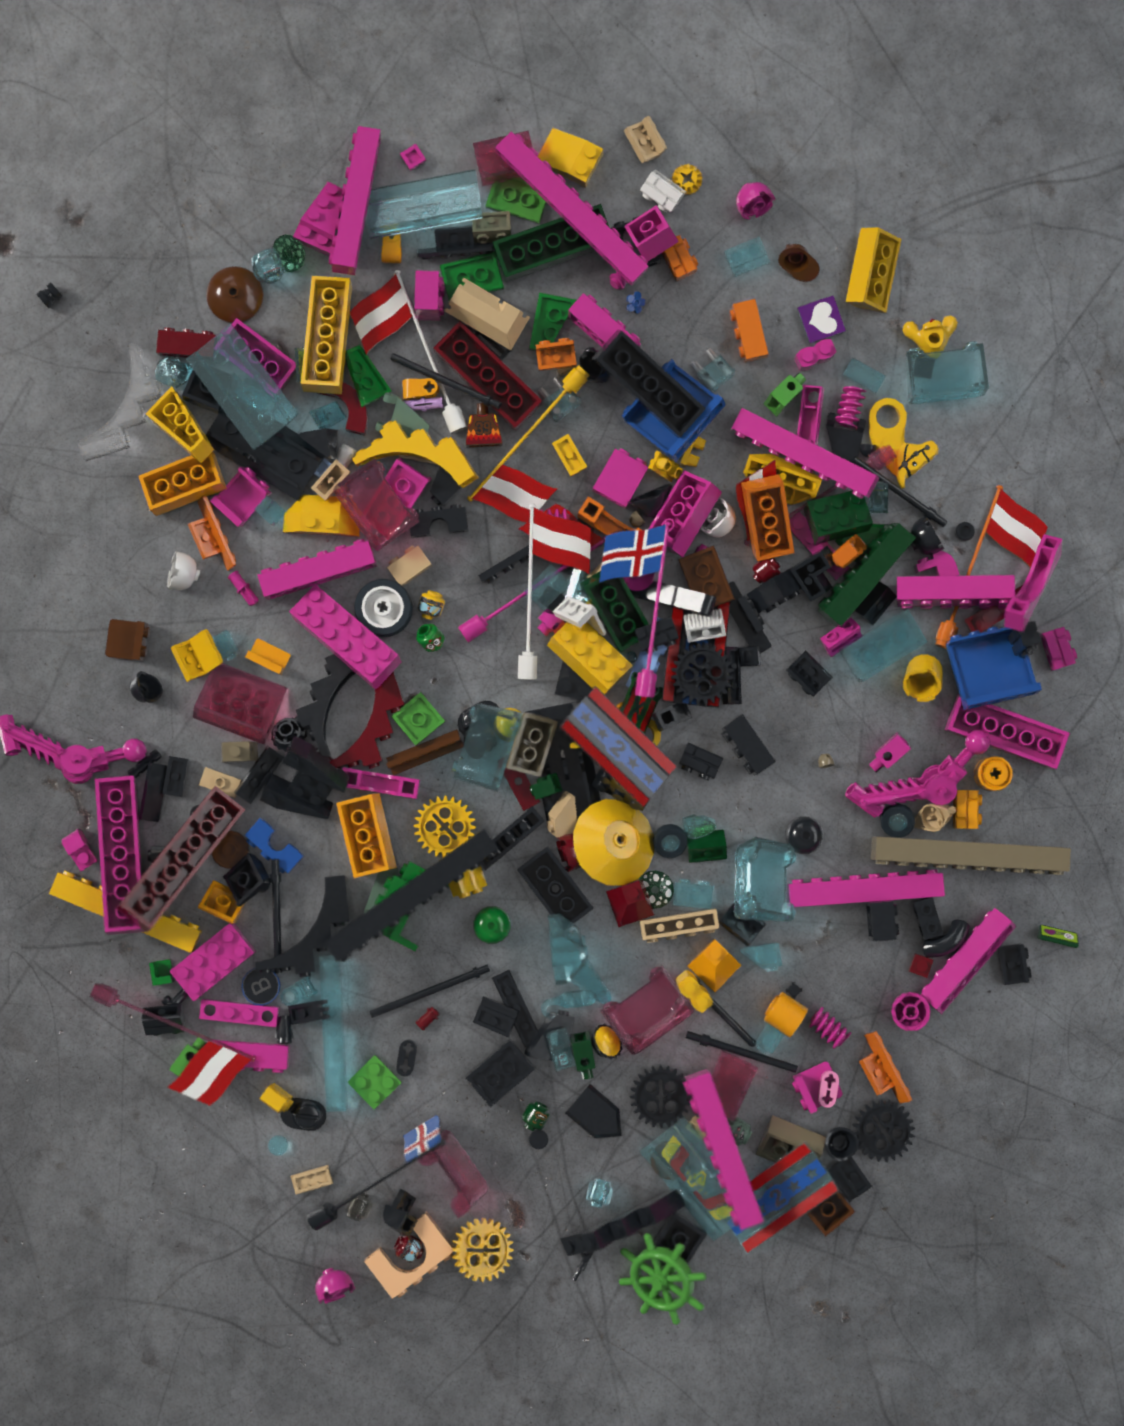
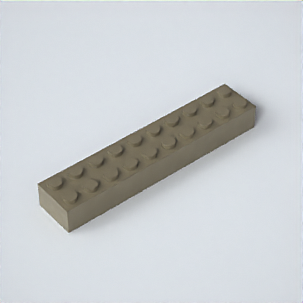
M872 837L871 860H876V864L890 865V861H895V865L909 866V862H914V866L928 867L929 863H933V867L948 868V864H950L955 869H967V866H972V870H986L987 867H991V871L1006 872V868H1010V872L1025 873V869H1029V873L1045 874V870H1049L1048 874L1064 875V871L1070 872L1071 848Z

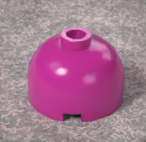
M746 183L742 186L736 197V206L744 219L751 220V216L755 215L758 218L767 213L772 208V201H775V197L769 187L763 183Z
M905 992L894 1000L891 1009L892 1018L897 1026L903 1030H920L927 1024L930 1018V1007L922 995L915 992Z
M333 1268L322 1272L323 1275L317 1280L315 1287L320 1304H322L323 1300L325 1304L345 1297L344 1293L349 1290L352 1293L355 1290L350 1275L345 1271L334 1270Z

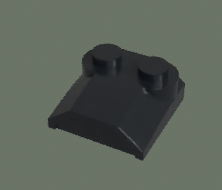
M563 661L554 695L582 701L592 688Z
M247 853L223 876L239 907L258 892L264 893L270 887V877L262 862L251 853Z

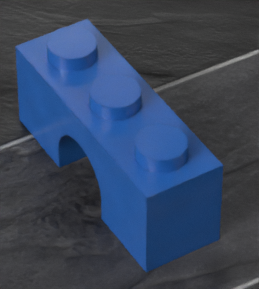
M259 818L245 834L248 838L246 842L253 848L257 846L261 849L262 852L260 854L268 861L274 858L279 859V871L281 873H290L305 856L291 843L281 851L273 849L270 839L276 830L263 818Z

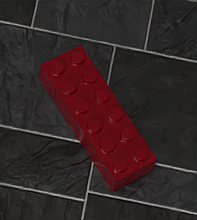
M461 321L433 347L434 352L473 390L486 396L491 395L493 399L502 402L499 410L492 406L490 407L515 431L542 405V400Z

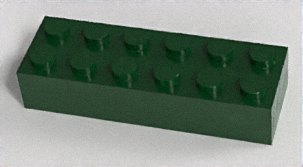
M602 205L592 206V211L596 215H602L607 221ZM562 217L493 241V247L506 282L595 251Z
M900 523L884 525L880 530L881 535L877 540L874 538L868 544L869 550L856 558V565L852 569L848 568L843 574L844 579L840 583L837 582L830 591L832 593L828 598L824 597L819 602L817 611L834 626H842L915 540L916 537Z

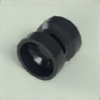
M51 282L46 285L44 290L36 293L48 309L55 300L63 297Z

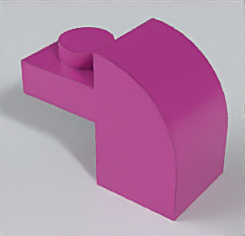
M944 551L930 555L931 560L928 557L917 561L918 564L913 566L916 574L934 568L936 576L960 575L955 560Z
M81 829L75 830L61 840L67 854L72 857L81 872L98 861L89 847L91 844Z

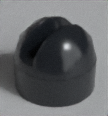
M861 444L863 456L872 457L875 454L876 445Z

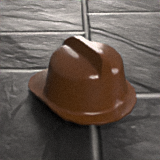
M787 244L785 250L780 253L778 258L779 265L796 280L808 282L814 280L819 275L820 267L818 262L808 253L804 246L800 244Z

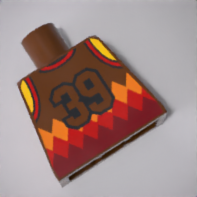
M484 403L477 404V414L469 415L466 448L503 446L496 413L489 414L488 407Z

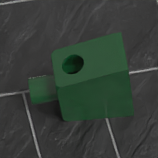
M589 1031L574 1033L571 1035V1044L577 1072L581 1071L582 1079H591L594 1077L592 1069H595L596 1065Z

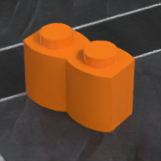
M855 534L832 554V560L836 566L845 568L867 549V545Z

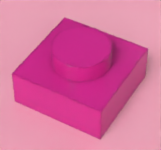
M416 144L400 153L401 158L410 171L426 162V158Z

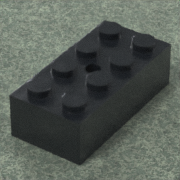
M548 846L517 869L562 931H565L594 909ZM553 885L559 886L558 892L552 891Z

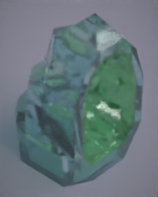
M693 814L682 818L684 831L687 837L691 839L707 836L716 829V822L712 817L696 816Z

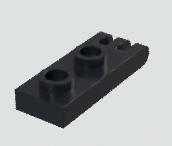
M324 999L288 1006L291 1025L330 1019V1014H324V1011H329V1007L323 1008V1004H327L328 1000Z

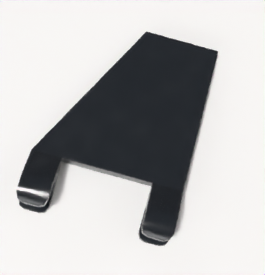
M830 412L827 416L826 428L832 452L851 462L855 456H859L866 420L860 419L857 422L858 428L856 432L834 427L836 414Z

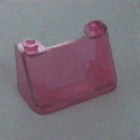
M374 458L339 482L333 490L366 539L378 552L420 521L415 509H410L403 505L384 478L383 471H385L383 464Z
M663 965L651 970L650 982L621 1003L609 1001L600 1010L632 1055H636L646 1049L694 1012V1008L680 992L679 987Z
M441 1130V1137L445 1139L446 1145L436 1148L420 1158L418 1162L423 1166H430L435 1162L440 1164L457 1189L458 1195L452 1199L451 1208L457 1218H460L486 1194L488 1185L453 1133L448 1130Z

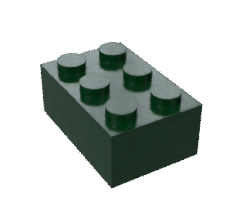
M854 490L808 501L804 507V513L815 545L869 531L873 521L865 497L861 499L853 495Z

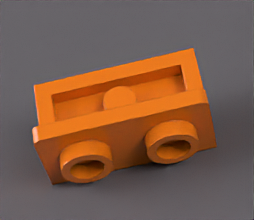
M561 338L558 339V342L551 343L550 340H545L535 345L539 371L577 366L574 340Z

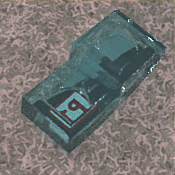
M566 1027L548 1032L547 1037L556 1072L576 1066L570 1049L571 1042Z

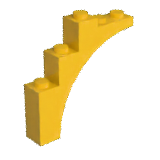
M389 421L384 424L383 429L380 430L383 438L375 439L370 447L356 452V456L352 458L355 465L362 468L375 460L389 456H417L430 460L444 468L462 488H465L479 478L452 437L443 438L438 442L439 445L436 446L426 430L417 429L408 438L397 421Z

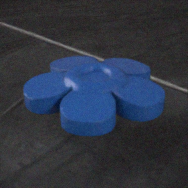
M635 291L633 295H628L626 298L627 302L630 303L626 307L629 312L634 311V313L638 314L642 311L641 306L645 305V299L641 298L640 292Z

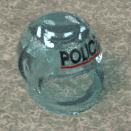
M275 248L263 250L251 258L254 275L260 282L273 284L282 278L284 266Z

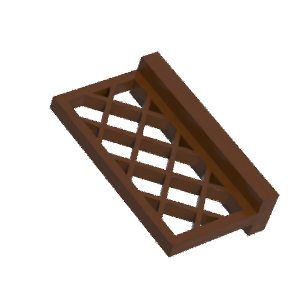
M456 729L386 757V765L388 769H391L394 776L464 748L463 742Z

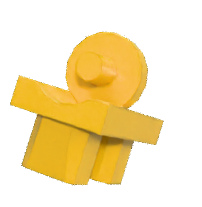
M698 436L685 451L680 466L685 468L687 465L696 468L700 457L691 454L692 448L703 451L706 440Z
M655 451V457L650 460V465L648 466L650 470L669 482H672L674 478L679 479L683 472L679 464L659 451Z

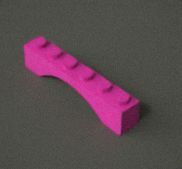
M1044 534L1022 588L1011 598L1005 610L1004 627L1024 631L1061 557L1063 539Z

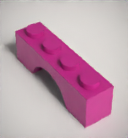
M343 767V771L350 776L347 788L418 799L421 780Z

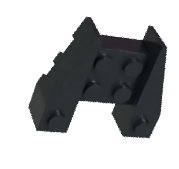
M294 736L286 750L282 763L295 769V774L289 782L272 773L264 787L260 801L276 809L328 819L333 802L327 800V797L333 788L344 793L350 776L341 768L337 769L333 766L327 756L320 755L314 745Z

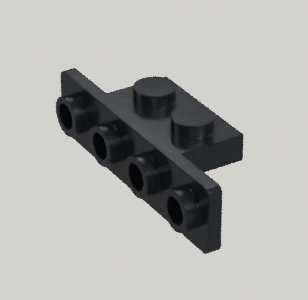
M472 225L434 229L436 247L417 249V255L424 260L432 259L433 256L440 255L442 258L452 257V254H460V256H468L473 252L488 254L494 248L493 242L474 244Z
M732 581L729 583L734 600L731 601L730 614L749 646H759L761 654L772 647L763 631L762 625L765 623L759 614L756 616L753 611L755 606L751 599H746L745 595L742 596L735 582Z

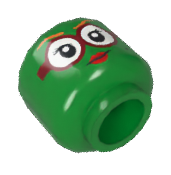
M424 624L418 629L416 640L425 651L434 652L441 649L445 637L435 624Z

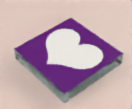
M834 295L797 307L809 344L846 332Z

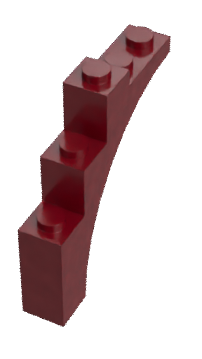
M394 671L375 690L373 711L359 739L347 751L330 761L337 769L348 765V768L359 765L358 761L361 760L363 767L368 766L369 769L380 766L379 762L383 761L376 739L384 741L391 738L390 735L394 734L387 711H391V714L396 713L405 705Z

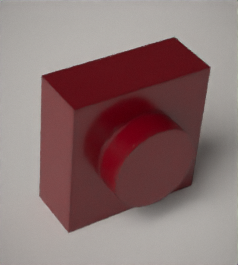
M914 953L908 971L928 978L934 960Z

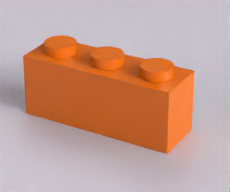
M752 299L733 304L732 310H729L731 321H735L736 324L734 329L736 340L739 339L741 347H738L740 358H744L745 363L767 358L769 353L756 300Z

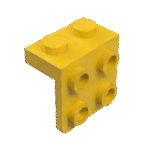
M207 629L202 630L191 639L171 647L172 653L187 682L205 676L223 663L221 654Z

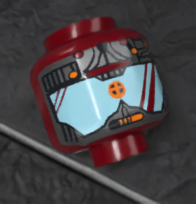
M400 1235L394 1245L396 1256L409 1263L414 1262L416 1259L419 1260L424 1252L422 1241L412 1235L409 1237Z

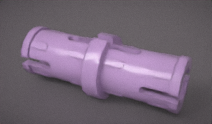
M424 396L421 399L404 400L414 411L422 410V412H427L429 409L444 408L442 396L425 398ZM432 403V404H428V405H418V406L415 405V404Z

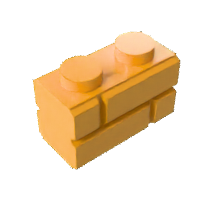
M957 790V794L953 799V806L956 809V812L953 814V828L978 829V825L982 824V814L979 813V806H982V794H979V790Z

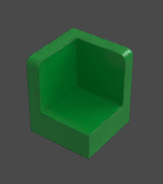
M171 959L149 963L153 986L175 982L174 976L170 973V970L173 969Z

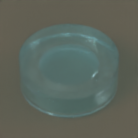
M281 1135L272 1137L268 1144L269 1151L274 1155L284 1154L288 1149L287 1139Z

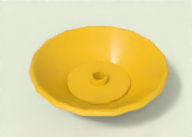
M604 799L591 804L579 816L573 831L574 850L579 865L592 879L605 885L624 886L638 880L649 868L654 855V834L649 821L640 810L631 808L629 804L615 799ZM618 837L621 839V843L617 842Z

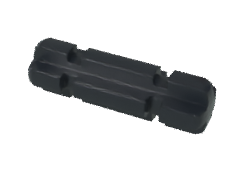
M155 749L149 753V756L143 758L135 765V768L132 767L127 772L128 775H134L135 779L140 776V773L147 770L148 762H157L162 757L159 751Z

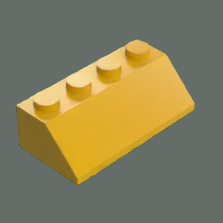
M879 227L860 229L846 297L847 303L858 308L882 313L887 312L901 244L900 238Z

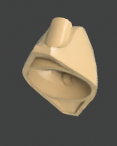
M927 804L916 815L914 828L937 832L950 821L956 809L954 806L946 804Z

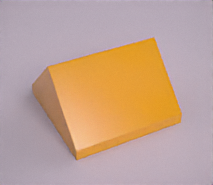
M213 880L199 903L198 909L231 924H235L245 903L240 907L237 906L229 887Z

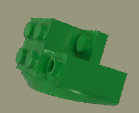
M410 861L407 864L404 863L399 871L401 875L398 877L393 875L391 878L388 877L383 885L386 889L383 895H378L374 904H378L426 869ZM402 916L399 918L401 921L393 928L388 926L383 930L384 936L416 952L418 945L400 935L409 916Z

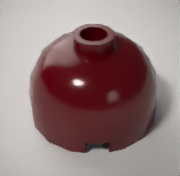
M573 834L556 837L559 840L556 841L560 859L562 862L566 861L568 865L564 867L566 871L570 872L580 868L581 866L574 850Z

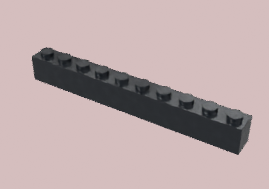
M482 829L323 943L337 962L340 960L342 963L352 957L351 953L354 950L360 951L368 945V940L371 938L376 940L384 934L383 930L388 926L393 928L401 922L399 918L404 915L410 916L417 911L416 906L421 903L424 906L430 902L433 894L436 892L441 894L449 888L447 884L452 881L458 882L464 877V872L469 869L470 871L475 870L480 866L479 862L484 858L489 860L496 855L495 850L498 847L487 831Z

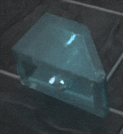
M778 942L739 948L743 955L761 968L767 969V972L776 971L778 966H782Z

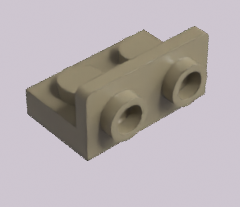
M510 211L472 213L474 243L484 244L510 236Z

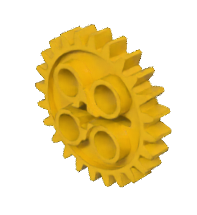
M446 795L443 801L437 796V802L435 803L432 799H429L430 806L423 804L425 810H418L421 817H415L419 824H415L414 827L419 828V831L414 834L421 836L417 842L423 841L422 849L428 846V853L430 854L434 850L436 857L440 852H442L444 857L446 853H450L467 841L469 836L475 835L471 832V829L476 828V826L471 825L475 818H469L473 812L465 811L468 805L462 807V800L455 803V797L448 801ZM445 807L451 812L450 816L446 819L440 816L441 809ZM433 814H436L443 823L448 822L450 824L448 828L457 836L456 840L446 830H440L442 826L433 817ZM429 821H434L437 825L436 830L433 832H429L426 829V824ZM457 821L462 822L464 825L463 831L459 833L453 829V825ZM442 835H447L450 838V843L447 846H443L439 842Z
M475 1218L474 1224L467 1222L468 1228L460 1227L463 1232L462 1234L456 1233L459 1239L452 1241L457 1245V1247L451 1249L456 1252L452 1259L458 1260L455 1266L461 1267L460 1273L466 1272V1278L472 1276V1280L477 1281L479 1277V1281L484 1282L486 1277L487 1281H492V1275L495 1278H499L498 1272L505 1273L503 1266H510L506 1261L507 1259H513V1257L509 1256V1252L514 1251V1249L509 1248L513 1241L507 1240L511 1234L504 1233L506 1227H500V1222L496 1221L494 1223L493 1219L487 1221L486 1218H481V1221ZM476 1235L477 1242L472 1245L470 1240L472 1236ZM494 1235L495 1242L490 1245L489 1238ZM485 1247V1248H489V1249H495V1248H498V1249H499L498 1252H491V1251H482V1253H481V1252H478V1251H469V1252H467V1248L482 1249V1248ZM475 1255L476 1262L471 1265L470 1258ZM494 1255L495 1261L490 1265L489 1257Z

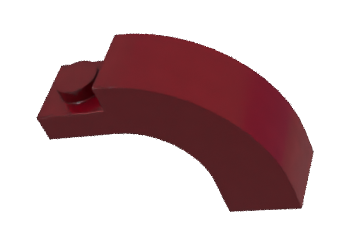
M343 382L342 394L317 393L343 401L347 405L349 412L346 431L366 436L368 427L366 406L361 407L357 392L353 387Z

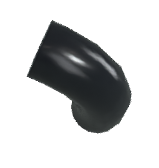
M953 920L949 930L943 936L924 941L923 951L925 957H942L954 952L964 943L969 933L970 925L963 920Z

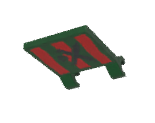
M633 672L631 675V685L620 710L645 734L652 718L651 714L654 713L658 701L662 698L663 688L655 687L654 698L636 696L635 690L638 673Z

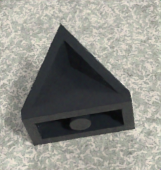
M324 428L301 432L298 435L327 458L334 459L336 457L338 430Z

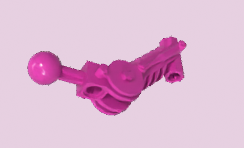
M6 714L0 716V736L6 756L18 755L22 752L21 748L28 751L31 757L33 753L36 754L37 759L40 761L41 757L44 758L48 765H50V762L54 763L55 768L61 770L64 778L74 784H83L90 780L93 773L109 770V762L121 759L139 762L145 757L147 752L144 742L137 738L127 740L122 748L106 752L103 746L87 749L84 746L72 745L64 749L58 741L54 744L49 737L48 741L45 740L41 733H39V736L35 735L33 729H30V732H28L24 725L21 724V728L16 726L13 715Z
M980 730L972 731L966 737V747L956 758L948 755L940 765L928 767L920 778L909 777L908 780L898 779V782L891 780L888 781V784L879 782V785L868 784L869 787L864 788L855 782L847 788L845 796L874 818L879 817L883 812L885 804L897 805L896 802L907 803V800L915 802L916 799H928L936 805L948 804L957 794L956 785L967 774L964 765L974 755L983 754L988 750L990 746L989 737Z

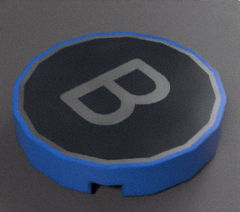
M253 968L246 973L242 980L243 995L249 1002L255 1005L269 1004L279 994L281 984L278 975L273 970L271 973L260 974V970Z

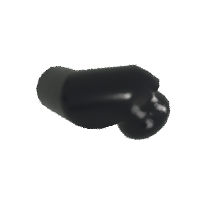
M182 988L172 999L166 995L161 1003L165 1006L181 1004L189 995Z

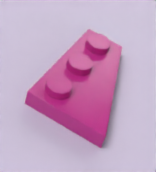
M327 182L300 219V224L333 240L336 231V220L340 214L339 204L344 198L342 188Z

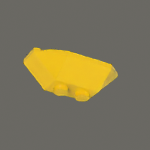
M749 454L743 471L746 477L772 461H776V474H779L783 480L786 502L788 504L794 505L816 497L822 478L818 477L814 472L810 473L802 469V464L796 463L794 465L784 458L772 454Z
M303 494L284 513L283 533L359 537L360 524L357 522L360 517L340 496H331L325 501L319 495Z

